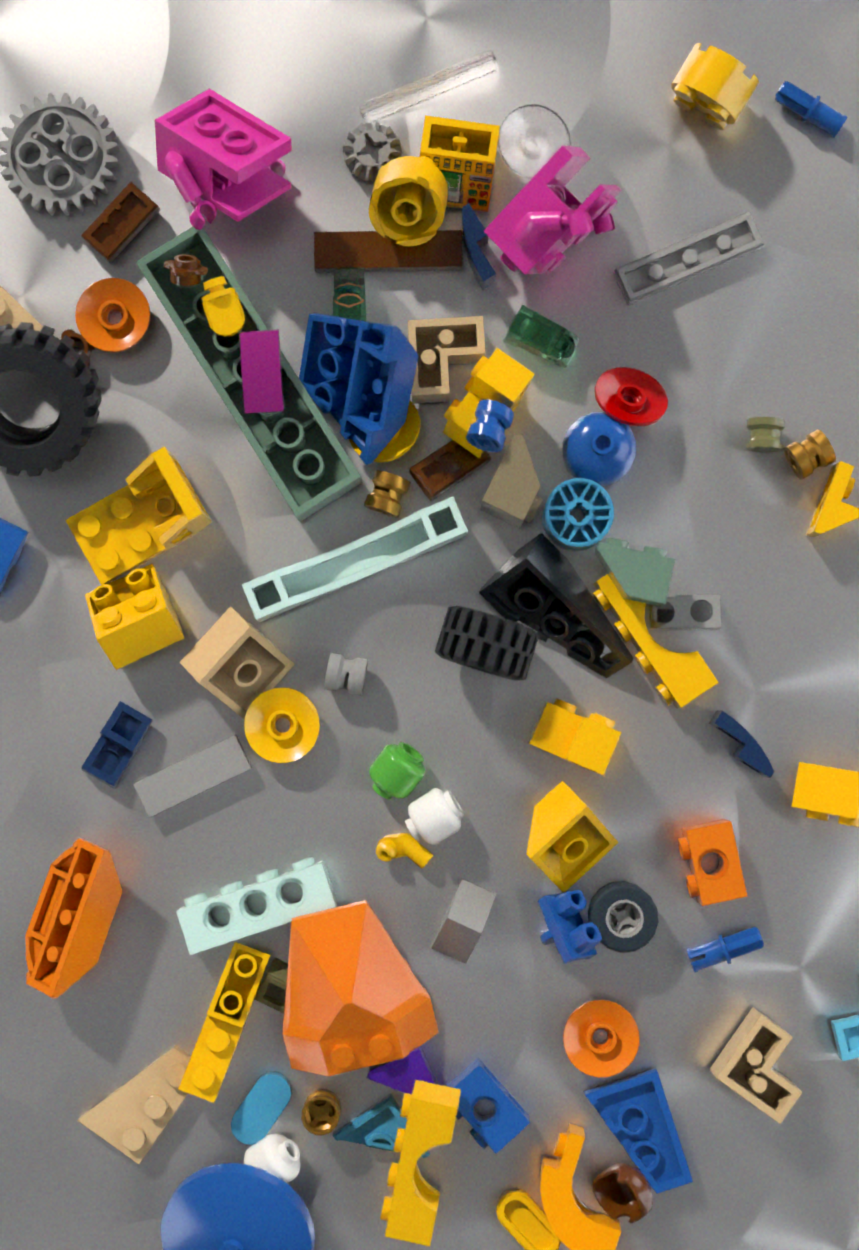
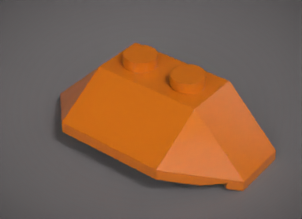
M78 838L72 847L64 851L51 863L25 935L26 962L29 970L26 974V984L51 998H58L91 970L97 964L123 892L109 850L85 839Z

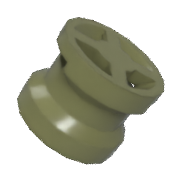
M752 417L747 419V428L750 430V442L746 444V450L761 453L782 452L784 450V445L780 444L781 431L785 428L784 419L776 417Z

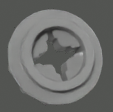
M377 121L368 124L360 123L352 132H348L343 145V157L347 168L353 175L362 180L375 181L378 171L382 166L393 159L402 157L400 138L397 137L390 126L386 127ZM368 138L374 146H383V148L378 150V164H376L375 159H372L370 154H362L366 151V139Z

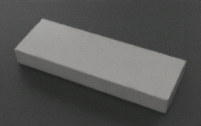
M233 735L133 785L150 818L252 769V766L237 735Z

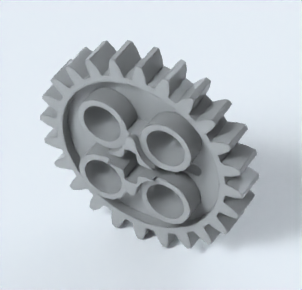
M49 93L46 104H42L36 96L34 97L35 108L31 110L26 105L21 104L20 107L24 115L21 118L12 114L9 116L15 125L13 129L8 127H2L1 129L8 138V141H0L1 151L7 153L0 156V165L7 167L0 173L6 181H11L8 188L13 194L20 192L18 198L23 204L32 200V207L37 212L45 204L47 212L52 216L55 214L57 206H60L64 214L68 216L70 205L73 204L76 205L80 212H83V200L85 199L96 205L97 200L94 193L96 191L103 194L108 193L103 184L104 180H116L109 168L120 166L117 158L111 156L120 152V148L116 142H110L117 136L113 128H106L109 124L105 115L97 117L99 111L94 104L86 109V103L82 97H79L72 104L68 93L63 94L61 102H57L53 94ZM53 124H64L62 131L58 134H48ZM33 135H40L59 153L65 152L69 160L74 165L85 170V173L80 175L57 155L53 157L44 144L33 139ZM82 146H93V150L88 156H77V152ZM31 152H41L39 159L35 163H25L27 155ZM61 174L70 175L65 185L60 187L54 186L56 177Z

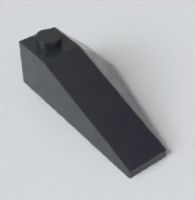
M542 533L518 549L478 592L505 619L514 622L520 621L537 631L539 639L544 642L548 638L566 648L569 657L605 678L626 667L634 659L570 561Z

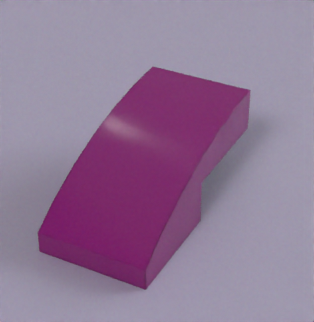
M279 329L240 332L245 413L283 411L284 400Z

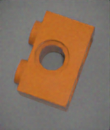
M723 819L681 828L683 837L678 838L677 841L682 861L688 860L691 875L685 876L690 898L696 897L697 902L705 906L748 897L732 822ZM708 853H716L719 858L718 868L711 873H705L701 867L702 858Z

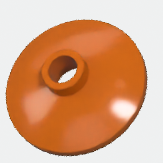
M106 278L90 285L80 296L75 312L76 324L80 334L91 346L105 352H121L135 346L146 334L151 317L149 303L143 292L133 283L120 278ZM115 312L121 313V321L117 324H111L109 321L111 314Z
M593 1000L582 1004L572 1012L564 1027L563 1044L569 1060L578 1070L593 1077H610L619 1074L632 1063L639 1048L640 1036L634 1018L623 1006L609 1000ZM599 1029L606 1031V1039L603 1042L594 1041L593 1034Z

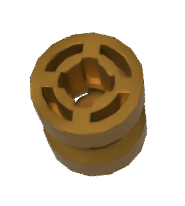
M819 429L808 434L805 441L801 443L795 441L784 447L788 464L795 475L801 480L812 475L815 468L819 466L825 468L836 462L835 452L830 441Z
M376 470L372 480L375 486L372 493L367 494L364 506L378 513L399 518L402 510L400 501L402 496L408 493L411 482L398 475Z
M328 1089L313 1091L307 1097L302 1109L301 1119L303 1126L308 1132L323 1136L331 1133L336 1128L342 1106L339 1097Z

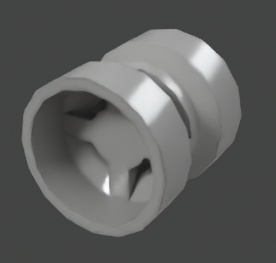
M331 653L324 689L337 691L342 688L347 689L350 694L362 696L368 659L357 657L354 660H348L341 654Z

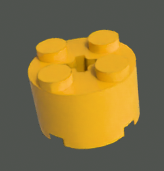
M696 43L671 83V88L676 94L673 102L688 112H692L695 107L707 115L705 117L707 123L719 130H724L727 124L732 125L736 122L758 86L759 80L755 74H753L751 79L745 76L743 72L747 66L730 54L709 45L705 52L701 50L702 43Z
M426 156L399 157L382 166L378 171L369 204V218L377 233L384 238L386 235L396 240V244L402 246H417L431 240L443 222L448 200V185L443 173L435 166L434 161Z

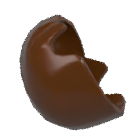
M617 1163L605 1169L593 1180L595 1197L599 1205L612 1219L628 1216L630 1217L629 1223H634L643 1219L651 1211L653 1205L652 1188L639 1169L625 1163Z

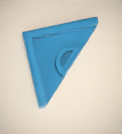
M390 1093L333 1132L332 1136L336 1141L343 1140L363 1144L366 1147L395 1152L393 1150L398 1128H406L407 1118L400 1117L401 1107ZM427 1150L421 1156L423 1158L428 1157L430 1155V1151Z

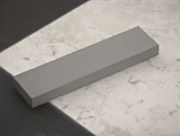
M749 211L615 269L613 274L627 305L630 306L763 248L765 243Z

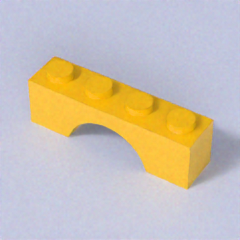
M608 574L593 583L596 591L592 594L596 602L604 612L610 609L618 621L613 624L615 630L625 643L631 640L639 652L634 656L637 663L645 674L653 673L659 682V685L655 687L656 691L667 706L673 703L675 708H682L719 683L698 651L689 653L672 652L660 646L651 637L645 623L646 603L623 599Z
M415 1080L413 1093L404 1094L400 1117L407 1118L405 1129L398 1128L393 1150L401 1154L399 1163L391 1162L387 1186L394 1187L393 1196H385L380 1220L387 1221L385 1237L430 1246L440 1191L426 1182L419 1171L417 1161L427 1150L438 1145L451 1143L461 1089Z

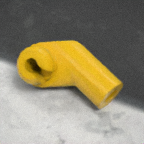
M408 833L386 835L379 840L376 847V855L381 861L389 862L391 859L407 856L421 869L433 857L429 850Z

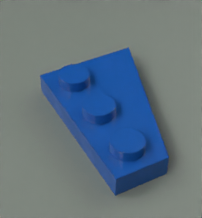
M656 1068L584 1091L587 1099L595 1107L632 1161L646 1177L656 1194L693 1182Z

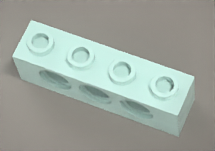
M309 857L292 863L293 871L279 875L278 869H273L256 875L258 881L256 883L243 887L240 880L220 887V895L207 899L204 892L184 899L185 906L178 909L176 913L189 954L192 955L289 923L294 917L336 907L338 901L325 861L315 863L314 857ZM287 882L298 883L303 890L302 899L298 901L286 899L283 894L284 884ZM249 895H262L267 903L266 910L262 913L252 912L247 905ZM214 906L227 908L230 913L228 924L219 925L213 921L211 911Z

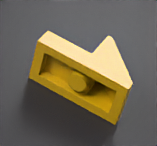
M839 461L831 467L808 528L807 536L814 538L859 518V508L841 502L842 498L848 499L854 487L855 478L851 477L854 466Z

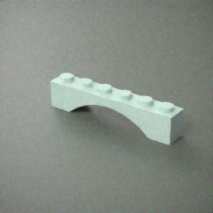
M450 497L349 544L302 562L277 569L241 585L256 620L262 622L464 538L468 535V530L454 497Z

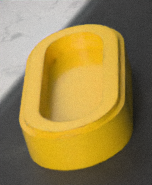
M513 1188L506 1190L500 1195L496 1204L498 1220L525 1250L559 1249L561 1241L549 1225L544 1210L527 1192Z

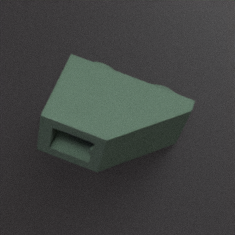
M607 538L606 543L599 542L596 545L595 555L623 599L659 607L666 604L675 559L666 557V550L645 546L643 552L628 548L629 542L614 538Z

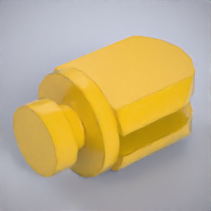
M225 276L213 278L203 283L205 291H209L210 294L202 297V305L210 328L217 335L229 337L239 333L244 327L245 314L235 288H224L227 284Z

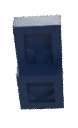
M468 203L462 207L463 243L472 272L481 289L484 290L495 283L496 272L481 251V248L488 245V236L484 232L485 228Z
M120 701L101 730L99 740L81 767L82 771L115 789L143 741L153 719Z
M723 710L716 711L709 724L740 743L732 757L761 776L771 778L774 769L754 737Z

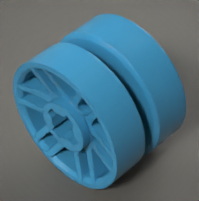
M585 478L569 479L555 487L550 493L542 512V524L548 538L558 547L575 552L590 549L598 544L610 530L614 519V507L607 491L598 483ZM574 509H578L584 515V519L581 522H577V519L571 515Z

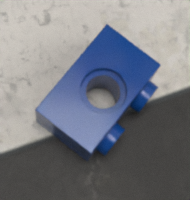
M479 1057L447 1085V1087L461 1089L456 1119L460 1120L464 1117L473 1127L469 1131L483 1149L489 1146L497 1154L530 1124L529 1114ZM487 1099L493 1102L495 1105L493 1112L487 1116L477 1114L473 1108L479 1100Z

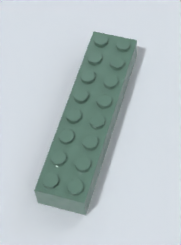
M191 227L136 261L299 522L363 483L360 474L282 351L281 376L284 410L278 412L245 413L240 332L268 329L204 228L197 230ZM177 255H193L201 261L200 264L208 268V273L201 275V282L197 285H177L170 281V269L164 268V262L174 260V257ZM221 276H225L227 282L224 286L225 289L235 288L245 314L244 327L239 333L229 337L217 335L210 328L202 305V297L210 294L209 291H205L203 283Z

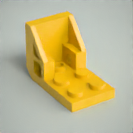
M165 446L151 453L125 479L128 485L65 520L101 585L114 581L201 532L212 523L178 460Z

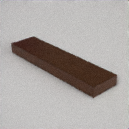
M437 230L436 235L431 240L417 246L398 245L396 240L386 235L384 238L377 231L314 232L315 272L350 271L351 269H358L359 271L463 270L462 230Z

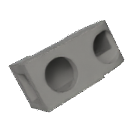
M720 594L675 595V597H667L666 604L661 607L650 605L651 629H721Z

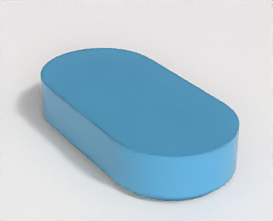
M268 1072L263 1074L254 1084L236 1110L231 1121L232 1133L238 1141L244 1144H255L265 1138L290 1101L292 1087L286 1076L278 1072Z

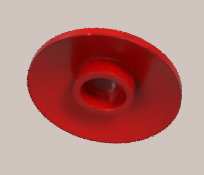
M629 367L612 368L605 371L598 378L595 385L594 393L598 405L608 416L620 423L630 426H648L659 421L666 412L668 398L664 388L654 377L641 370Z

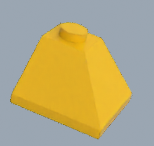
M561 781L534 807L526 854L564 893L619 842L589 807Z

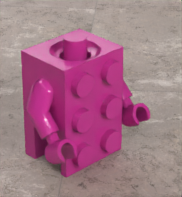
M210 88L155 119L157 170L172 179L185 202L188 203L190 201L194 209L190 214L189 220L195 229L201 230L204 227L205 219L202 215L211 224L216 218L217 209L239 222L291 189V182L283 178L286 166L280 158L291 152L292 138Z
M562 145L484 230L486 235L504 252L500 259L513 272L520 269L525 275L542 274L546 270L551 273L565 260L566 256L563 252L572 243L575 246L581 243L593 231V227L595 235L615 230L613 216L610 212L618 204L615 197L622 191L617 185L600 184L583 203L565 187L591 159L581 147Z

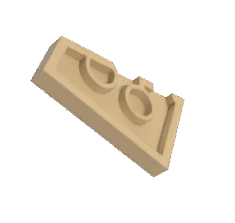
M175 1045L135 1077L79 1117L77 1121L137 1164H140L188 1095V1093L178 1090L191 1055Z

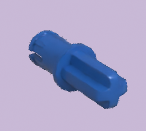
M788 81L781 85L775 95L777 102L803 117L802 122L805 123L808 120L829 133L833 138L836 137L848 118L819 101L821 98L819 95L814 98Z
M752 927L723 938L721 934L717 935V940L691 949L688 948L686 951L689 959L701 955L706 956L703 959L691 962L694 973L699 970L725 961L731 964V959L762 949L764 942L758 928Z

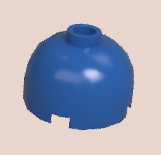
M592 412L579 417L568 428L562 442V457L565 467L574 478L589 479L601 486L619 482L631 470L636 458V439L631 427L612 419L605 412Z

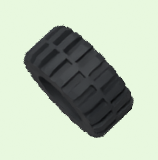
M21 322L15 329H13L11 324L0 326V373L10 370H23L41 377L56 393L60 404V413L53 424L41 428H26L16 425L0 413V466L7 468L6 474L18 476L21 470H27V475L32 477L41 476L44 468H47L51 473L59 470L65 461L71 462L79 455L81 448L87 444L100 413L98 408L102 399L101 390L96 388L99 381L96 369L88 368L87 364L90 358L85 351L81 350L76 353L72 349L75 341L67 335L62 340L53 336L55 329L44 325L41 331L33 330V323Z

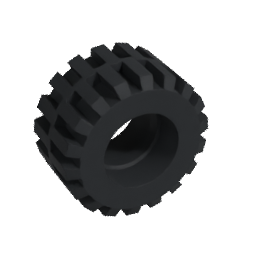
M454 606L447 609L435 652L441 658L499 677L520 681L526 680L539 635L532 628L475 609Z

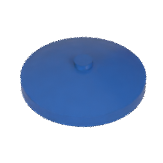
M224 1163L196 1171L183 1180L176 1188L162 1217L161 1241L163 1250H314L315 1231L308 1208L297 1192L285 1181L255 1166Z

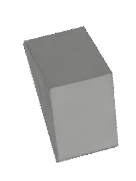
M461 879L431 949L466 964L482 935L496 893Z

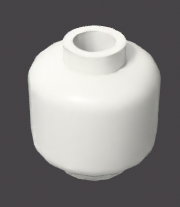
M433 788L409 804L408 813L410 818L405 823L416 840L423 838L427 843L435 845L460 829V818L464 817V813L458 801L449 790L444 793L439 788Z
M277 1133L270 1134L252 1145L245 1152L244 1164L261 1168L289 1183L299 1174L300 1152L292 1140Z

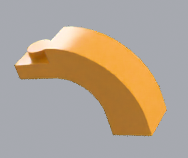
M569 1123L566 1134L560 1132L555 1144L553 1155L558 1156V1159L543 1154L540 1169V1190L545 1216L556 1236L570 1250H616L621 1234L619 1219H612L610 1216L589 1209L578 1199L573 1190L572 1179L585 1140V1133L583 1127Z

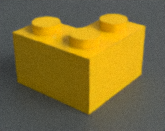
M496 348L489 359L484 355L480 358L471 371L472 377L464 388L468 392L462 401L456 398L443 416L448 420L443 433L478 458L481 457L484 451L471 445L467 441L466 436L470 425L474 424L477 420L475 411L479 401H498L508 406L514 412L535 375L498 348Z
M556 698L554 704L545 702L528 744L595 773L604 775L622 733L613 729L615 721L596 713H591L589 718L575 714L576 706Z
M799 762L792 807L806 809L805 817L828 821L829 814L839 816V824L859 827V772Z

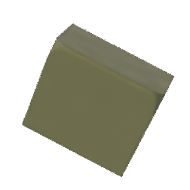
M276 957L273 959L255 997V1000L283 1014L288 963Z

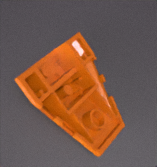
M367 900L292 918L282 1032L292 1069L324 1076H333L405 1058L411 1051L420 1047L439 1033L429 993L420 984L412 972L411 966L405 957H402L392 942L391 936Z

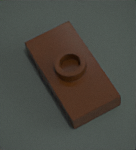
M130 182L85 230L81 237L111 264L157 214L160 208L135 184Z
M451 440L410 467L409 474L428 499L432 501L489 463L492 457L487 451H484L481 457L478 458L457 442Z

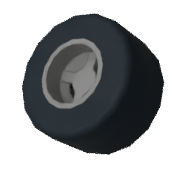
M626 881L611 882L600 888L592 897L587 911L588 922H592L600 931L602 936L600 943L606 948L620 953L635 952L646 946L655 935L659 922L657 907L651 896L638 885Z

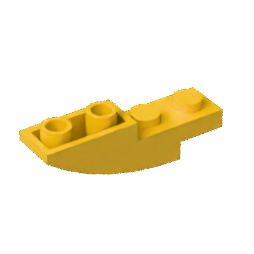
M234 942L178 1090L215 1103L270 958L269 954Z

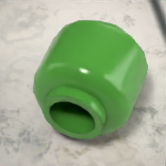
M400 742L398 745H386L369 768V775L374 782L372 785L374 791L385 799H391L392 797L404 799L410 796L425 775V767L422 764L424 761L423 756L415 748L404 742Z

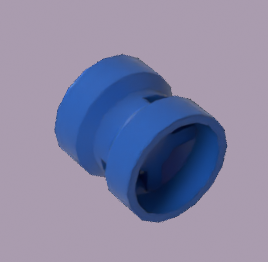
M481 400L475 411L477 420L474 424L470 425L466 439L471 445L483 451L500 452L506 440L505 429L510 428L514 412L508 406L498 401Z

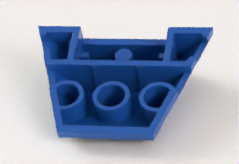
M317 313L309 314L299 379L324 414L331 413L341 425L340 434L344 439L351 438L362 451L359 457L366 465L371 464L406 421L419 354L397 326Z

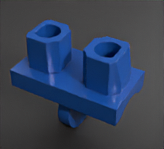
M581 890L546 895L538 900L548 927V931L540 936L543 945L554 943L564 964L579 959H590L597 955L595 946L602 940V936L598 927L592 922L585 924L579 912L586 908L587 902Z

